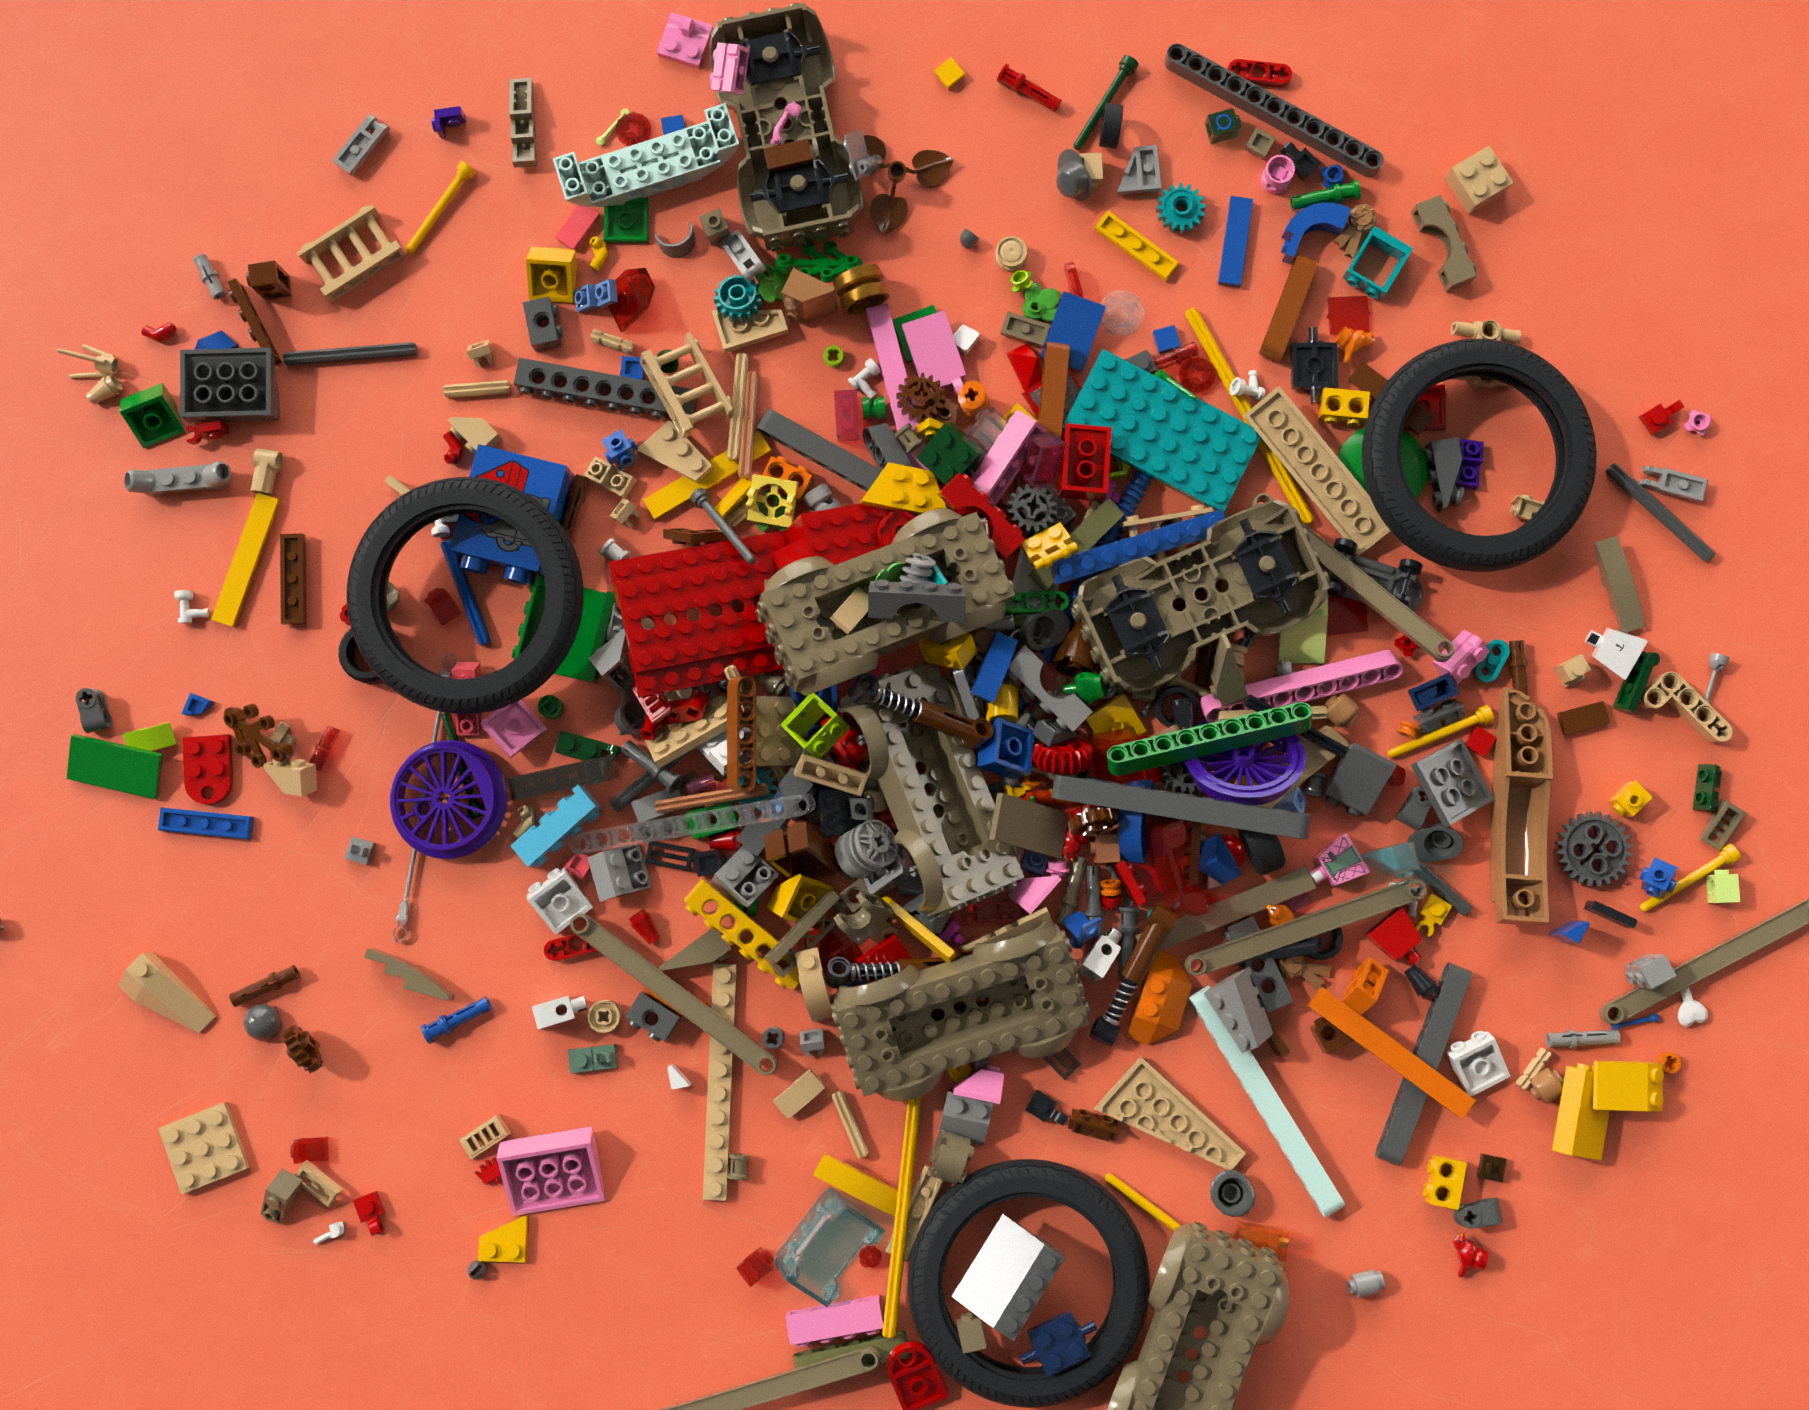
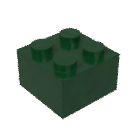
M947 422L943 424L916 459L946 485L956 474L967 475L986 452L953 422Z

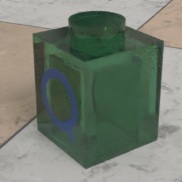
M1234 108L1207 115L1205 127L1210 143L1214 144L1237 137L1241 128V120L1239 115H1235Z

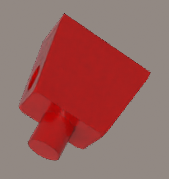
M1396 907L1364 934L1369 941L1392 960H1399L1403 956L1410 965H1413L1422 957L1414 948L1422 939L1403 907Z

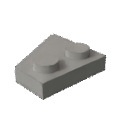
M1157 145L1134 147L1119 185L1118 195L1161 191Z

